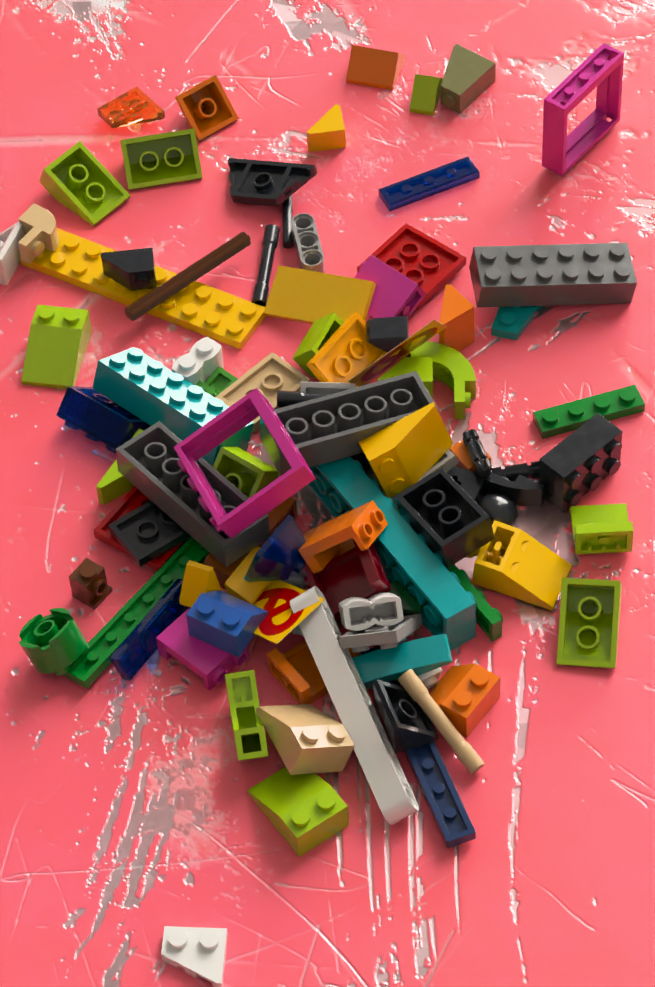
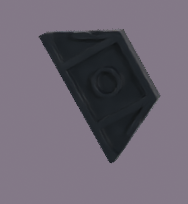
M236 158L228 159L230 167L229 181L231 183L230 195L235 203L279 206L317 174L315 165Z

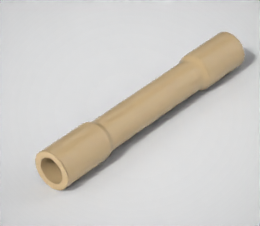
M410 669L398 678L400 684L429 717L452 747L455 755L467 771L472 775L480 770L485 763L430 696L428 689L415 672Z

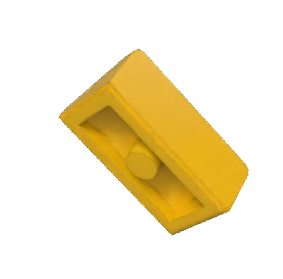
M255 547L226 580L225 588L227 594L253 605L283 568V563L262 548Z

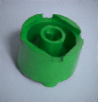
M53 608L49 610L51 614L42 617L40 613L24 625L19 634L21 638L19 644L38 672L55 673V675L60 676L68 672L71 664L87 652L89 645L69 611L64 608Z

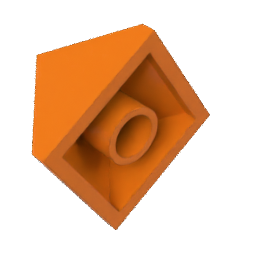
M352 45L346 83L393 91L406 55Z
M446 284L439 322L447 326V328L439 332V343L459 352L474 343V305L452 285Z

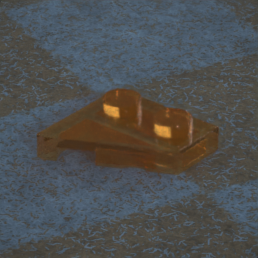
M137 86L97 108L98 116L111 128L165 118L164 110Z

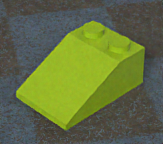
M81 141L44 168L39 180L58 202L92 226H95L131 196Z
M37 305L30 326L21 380L23 385L74 390L92 333L89 310Z
M562 578L557 665L616 669L622 597L621 581Z
M284 767L247 790L248 795L299 857L349 826L348 806L331 785L315 773L290 775L287 768Z

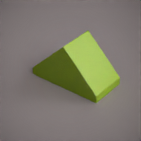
M415 74L410 112L434 116L441 96L442 78Z

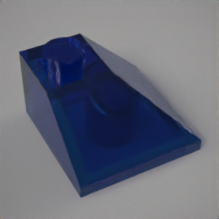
M288 515L256 552L244 577L246 581L288 580L294 571L299 574L303 570V566L307 563L298 550L306 540L292 516Z

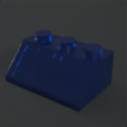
M68 386L56 416L65 420L64 424L66 426L86 432L85 437L96 442L101 441L105 443L106 449L116 453V448L129 441L138 429L146 430L151 427V425L92 387Z

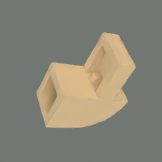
M33 204L18 218V221L23 225L25 235L18 242L21 260L28 264L40 256L44 249L54 252L59 244L55 217L47 209Z

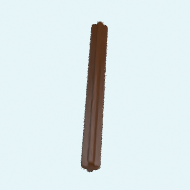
M245 232L239 233L124 309L126 317L131 321H135L251 244V238Z

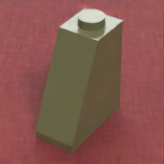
M456 44L453 47L441 83V104L461 114L495 82L496 63Z

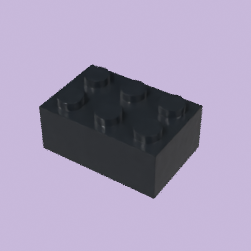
M597 413L539 459V483L544 485V499L563 513L570 506L577 505L581 498L590 490H595L607 476L614 475L621 465L622 430Z
M442 467L395 496L399 514L401 516L405 515L408 518L412 529L416 534H421L425 538L428 548L433 553L439 554L447 569L495 539L490 517Z

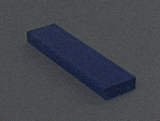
M467 156L378 189V194L388 210L392 211L480 178V172Z

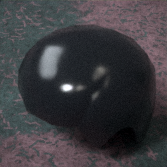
M489 494L481 498L477 503L490 517L491 525L495 520L513 526L519 515L516 504L504 494Z

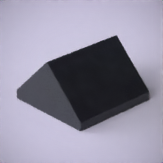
M376 680L373 683L374 707L395 754L434 742L439 738L432 721L418 703L410 697L403 686L381 680Z

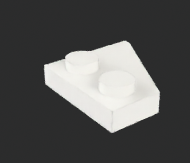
M164 926L161 950L162 960L174 967L183 968L186 973L195 978L200 976L210 981L213 987H223L228 938L227 928Z

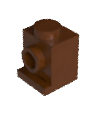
M88 558L69 576L72 596L94 610L113 591L112 587L107 584L104 567Z

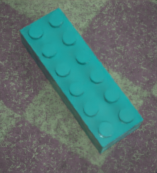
M129 348L98 360L93 389L151 426L160 421L182 441L229 408L222 400L211 396L203 388L187 381L181 374L171 371L160 361L147 356L141 349ZM252 421L202 458L211 465H214L221 447H239L246 451L254 422Z

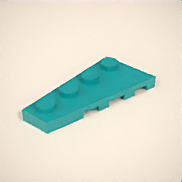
M542 306L499 307L491 328V335L518 340L533 320L535 312L538 308L541 309Z

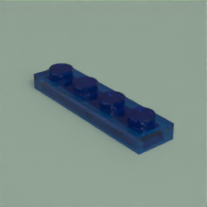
M178 578L110 656V661L122 679L131 680L158 649L156 637L189 608L179 603L183 579Z

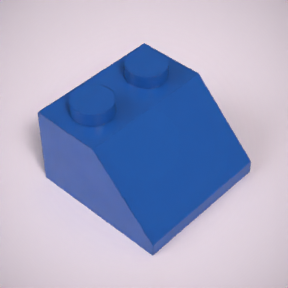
M221 590L201 593L186 614L189 635L236 657H240L255 636V630L269 612Z

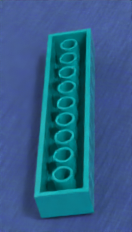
M349 456L310 467L316 479L307 485L334 518L372 500L384 513L388 525L373 543L377 549L388 581L394 583L399 580L422 606V623L431 635L446 634L450 651L476 637L477 601L470 591L466 592L454 572H449L446 569L439 554L433 553L428 548L425 538L421 534H416L408 518L405 515L401 516L391 498L385 497L381 493L377 482L373 478L369 479L361 463L358 460L354 461Z

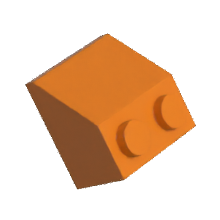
M476 663L451 666L429 694L458 732L467 738L500 698V677Z

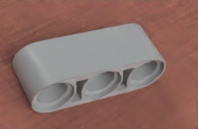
M297 214L292 219V234L299 267L304 270L325 273L324 255L315 220L310 214Z

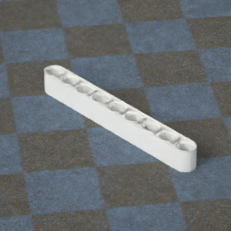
M314 586L290 600L293 613H296L318 602V596L325 599L324 595ZM325 600L299 624V627L341 722L355 745L353 749L378 806L388 823L394 825L417 812L419 806L348 648L341 649L339 637L342 634Z

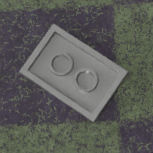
M421 614L405 615L401 622L391 626L374 624L364 630H350L339 637L341 649L352 648V652H362L369 650V646L380 645V649L397 647L398 642L405 641L407 636L414 635V631L423 625Z

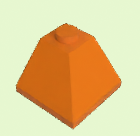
M216 75L203 80L175 97L190 128H195L197 141L239 119Z

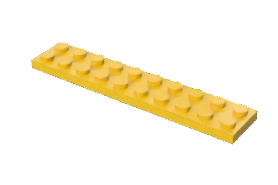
M58 228L59 244L54 252L44 249L43 253L30 264L22 261L20 256L21 265L127 306L155 289L131 291L107 277L103 272L101 253L116 250ZM155 265L157 287L177 273ZM194 281L147 312L150 315L240 350L266 317L264 314L265 307L198 281Z

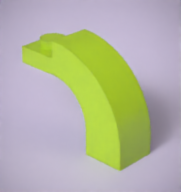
M430 341L425 342L411 352V357H432L433 379L445 383L453 392L454 419H465V408H471V399H476V378L471 364L460 352L447 345Z
M254 670L225 674L238 761L268 757L264 726L256 712L260 704Z

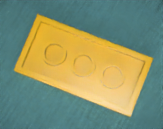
M279 265L264 314L267 317L312 325L314 321L333 312L343 322L352 313L357 312L365 321L376 284L368 280Z

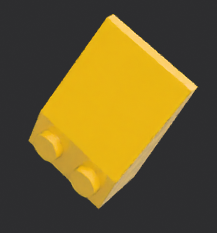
M434 402L358 442L386 496L390 498L417 483L454 444Z

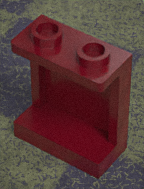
M353 539L354 548L332 559L323 570L313 574L308 564L303 566L307 575L304 577L308 589L316 586L322 592L335 620L340 618L339 603L351 597L368 599L372 595L392 590L374 543L368 549L361 551Z

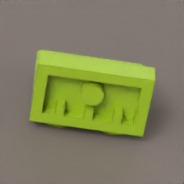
M626 504L571 506L570 514L575 554L632 552L634 530L633 522L628 520Z

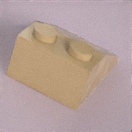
M311 704L257 707L256 712L290 775L343 771L355 745L342 723Z

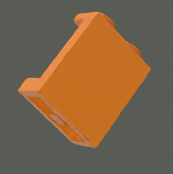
M372 500L321 524L298 551L313 574L325 568L342 548L344 541L352 538L360 550L364 551L370 547L388 523L385 520L384 513Z
M306 640L283 655L277 648L267 653L268 671L298 704H311L328 693ZM348 648L352 658L360 656L358 652H352V648Z

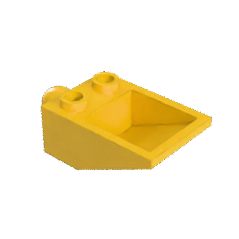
M494 520L492 529L495 539L466 557L473 558L477 556L474 562L472 583L553 611L561 593L562 578L568 577L572 565L523 530Z

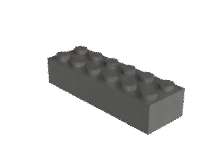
M628 243L473 247L469 265L477 308L631 303L637 285Z
M414 371L282 407L274 411L310 468L363 453L358 443L359 441L429 405L434 400L418 373ZM260 416V438L281 476L292 467Z
M160 421L116 448L118 472L225 567L270 538L268 514L262 516L233 538H230L223 530L220 533L216 530L209 520L212 517L211 512L207 513L198 501V498L201 497L200 493H196L187 481L190 475L188 472L184 473L177 463L180 458L174 446L182 440ZM202 457L197 460L227 514L249 499Z

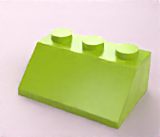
M195 128L120 140L129 190L203 178Z

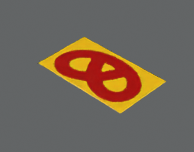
M436 320L431 321L347 382L356 383L357 386L368 384L447 328V326Z
M274 578L253 604L269 612L254 634L278 644L326 599L318 596V602L293 613L290 600L304 593L305 590Z

